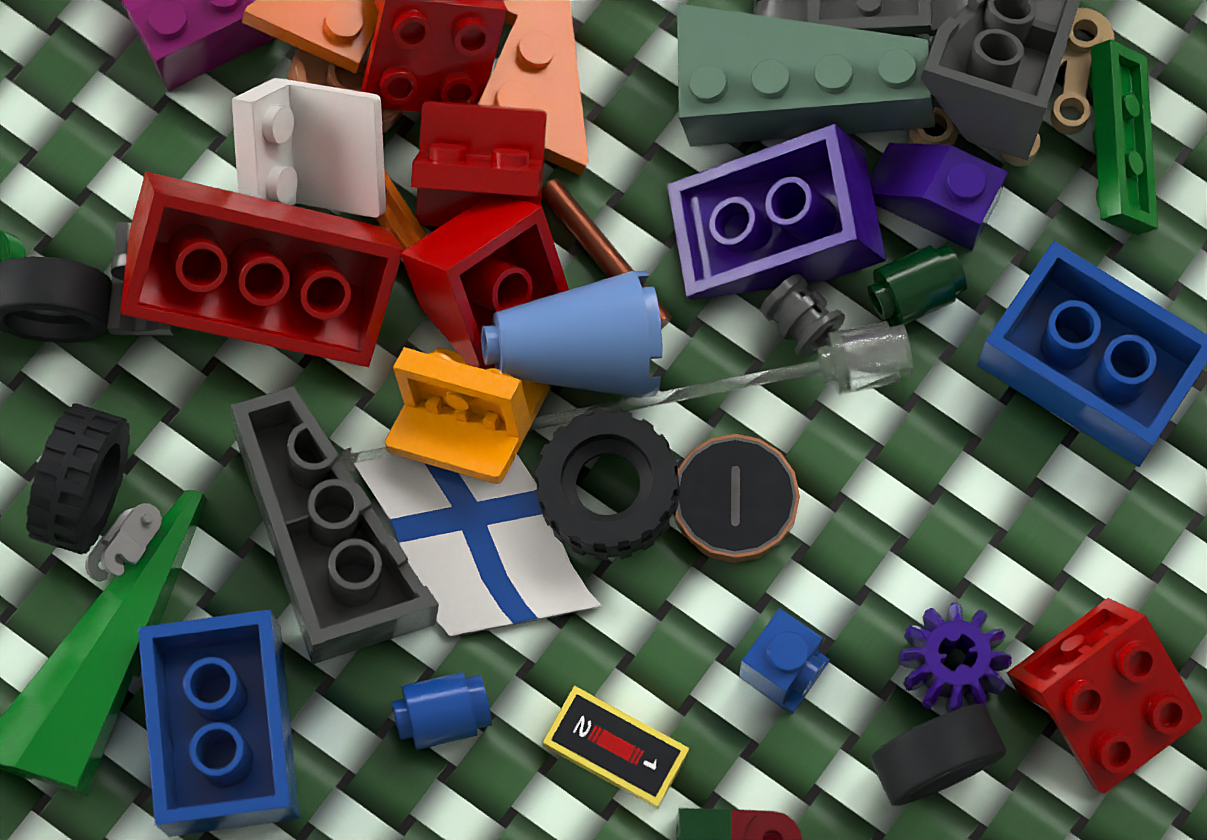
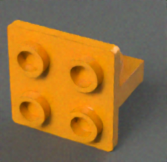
M404 347L393 366L404 406L385 439L387 451L394 455L476 479L500 484L504 480L550 390V385L516 379L510 374L501 373L500 369L489 368L484 370L470 366L458 352L439 347L427 354Z

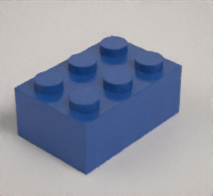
M1053 241L986 339L977 366L1140 467L1207 365V334Z
M263 610L138 627L155 826L168 837L300 819L281 627L272 611Z

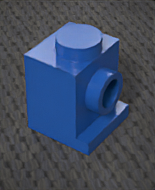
M779 608L743 658L739 678L793 714L830 662L828 657L820 653L823 637Z

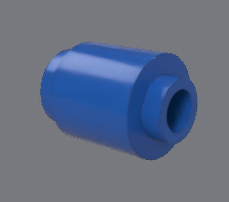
M459 672L403 685V699L392 701L400 740L412 738L416 750L477 736V729L492 726L488 699L480 674L465 678L464 673Z

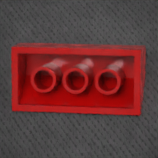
M145 171L129 231L120 311L122 315L369 367L401 261V252L404 249L390 229Z

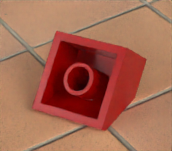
M490 193L401 252L419 306L468 365L484 370L495 368V364L485 365L481 345L482 326L492 325L494 312L569 290L543 207L511 195Z

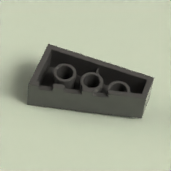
M294 386L231 405L233 432L311 664L313 665L435 625L439 608L438 602L426 585L423 586L409 565L408 557L394 537L391 538L373 511L372 503L359 483L356 484L339 460L338 452Z

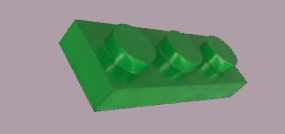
M1109 39L1090 47L1092 72L1089 77V85L1094 102L1095 129L1093 131V145L1097 153L1098 170L1096 201L1100 210V220L1139 235L1158 229L1147 57Z

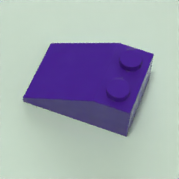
M836 124L667 184L686 297L691 300L777 288L783 281L795 274H800L807 283L827 281L886 261L865 150Z

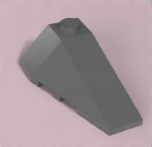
M968 0L966 7L954 19L949 17L938 28L921 80L968 142L1028 161L1048 106L1080 0Z

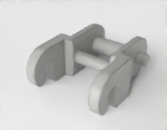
M143 503L135 508L127 509L119 515L105 536L101 537L86 558L85 569L91 579L101 582L107 579L108 573L113 576L122 575L124 573V562L133 565L137 563L145 552V547L161 525L162 517L160 511L154 505ZM100 561L105 570L99 568L98 563Z

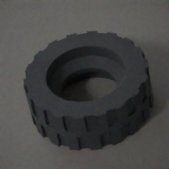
M73 403L72 407L68 406L64 410V414L57 420L51 435L47 439L43 454L36 468L34 481L32 482L26 514L28 516L26 529L29 531L28 536L30 539L81 555L90 551V547L96 543L108 521L107 519L122 483L128 458V446L130 444V425L127 423V419L77 403Z
M608 409L595 410V414L587 416L581 414L572 418L573 422L563 427L561 425L553 433L554 438L549 444L545 443L540 453V466H536V493L547 526L550 525L554 536L562 544L566 542L572 546L574 552L582 556L585 553L593 555L597 560H608V557L620 556V559L632 557L633 552L640 549L645 551L654 545V540L660 534L663 536L670 527L669 520L672 514L676 515L679 505L678 467L675 455H672L669 442L663 434L658 435L654 431L651 423L645 419L640 421L632 417V413L621 410L620 413H610ZM603 455H615L627 460L636 469L640 478V490L636 500L629 508L614 515H601L590 511L581 503L576 492V480L580 470L590 460Z

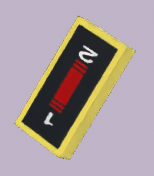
M576 686L573 687L542 742L543 747L656 809L660 807L690 750L685 745Z

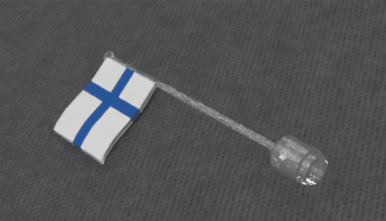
M887 321L826 333L827 346L817 348L818 361L657 392V395L654 397H643L642 399L632 397L537 416L529 431L573 422L572 418L584 414V416L595 414V410L608 409L610 413H620V410L627 412L817 373L821 374L824 385L835 383L839 395L899 383L900 376L913 374L910 343L903 324L889 327ZM350 447L342 453L341 463L349 472H356V468L358 469L390 519L400 547L408 557L409 565L423 586L426 585L439 604L436 621L450 637L602 608V605L589 592L570 563L563 544L554 536L553 529L550 525L547 526L536 493L537 484L517 454L504 480L500 484H494L391 454L387 451L386 447L353 453Z

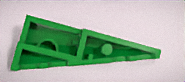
M196 490L184 491L162 518L158 531L145 547L146 550L137 563L133 565L127 562L124 565V573L114 577L0 718V770L29 780L34 778L85 796L88 795L133 676L139 678L142 672L138 627L159 625L207 502L204 493Z

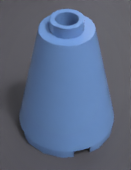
M630 271L494 312L492 325L482 326L481 331L482 354L485 365L495 364V368L500 369L501 373L510 374L512 377L523 381L639 399L656 396L660 387L661 376L649 377L650 359L662 358L661 319L654 286L641 287L650 275L647 271Z

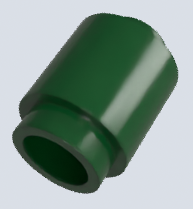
M928 245L873 271L874 284L868 286V293L878 316L882 320L891 318L897 326L901 327L954 303L956 295L967 289V281L960 261L948 245H943L936 249Z

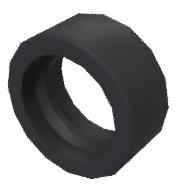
M32 256L12 258L0 262V330L14 336L42 342L72 343L99 338L108 331L111 279L95 267L61 258Z
M974 704L941 715L899 735L877 749L872 754L870 761L891 805L897 806L935 794L979 773L1000 760L1007 750L986 706Z

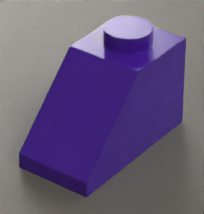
M888 143L870 180L876 206L973 251L999 201L1008 172L952 145Z

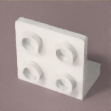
M274 78L232 98L238 193L288 205L299 203L377 218L386 212L381 99L377 94Z

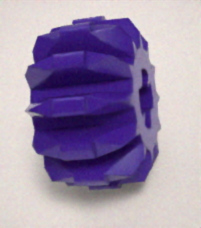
M952 603L948 609L947 622L944 621L939 612L934 610V608H929L922 617L926 629L914 625L908 626L904 638L914 648L901 650L898 655V664L906 668L917 669L905 678L903 684L908 691L916 690L924 685L927 686L929 690L922 701V706L925 709L930 710L933 708L939 696L947 698V713L962 707V697L965 698L969 705L981 704L986 706L987 700L984 690L993 694H1000L1006 682L995 671L1008 669L1012 663V656L1002 651L993 650L1006 637L1003 629H993L985 634L981 631L987 619V613L984 610H978L969 623L963 621L961 604ZM954 648L965 653L966 657L955 671H951L943 663L946 656L951 654Z

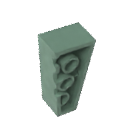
M677 3L679 119L690 146L791 139L836 124L846 134L936 127L934 96L921 80L930 53L928 39Z

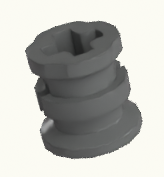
M795 274L783 281L771 292L763 302L760 311L769 321L775 319L779 323L777 331L785 340L794 339L797 342L795 355L800 359H804L817 352L837 333L845 320V314L838 309L829 312L825 308L827 300L817 291L810 293L806 289L808 286L806 280L800 274Z

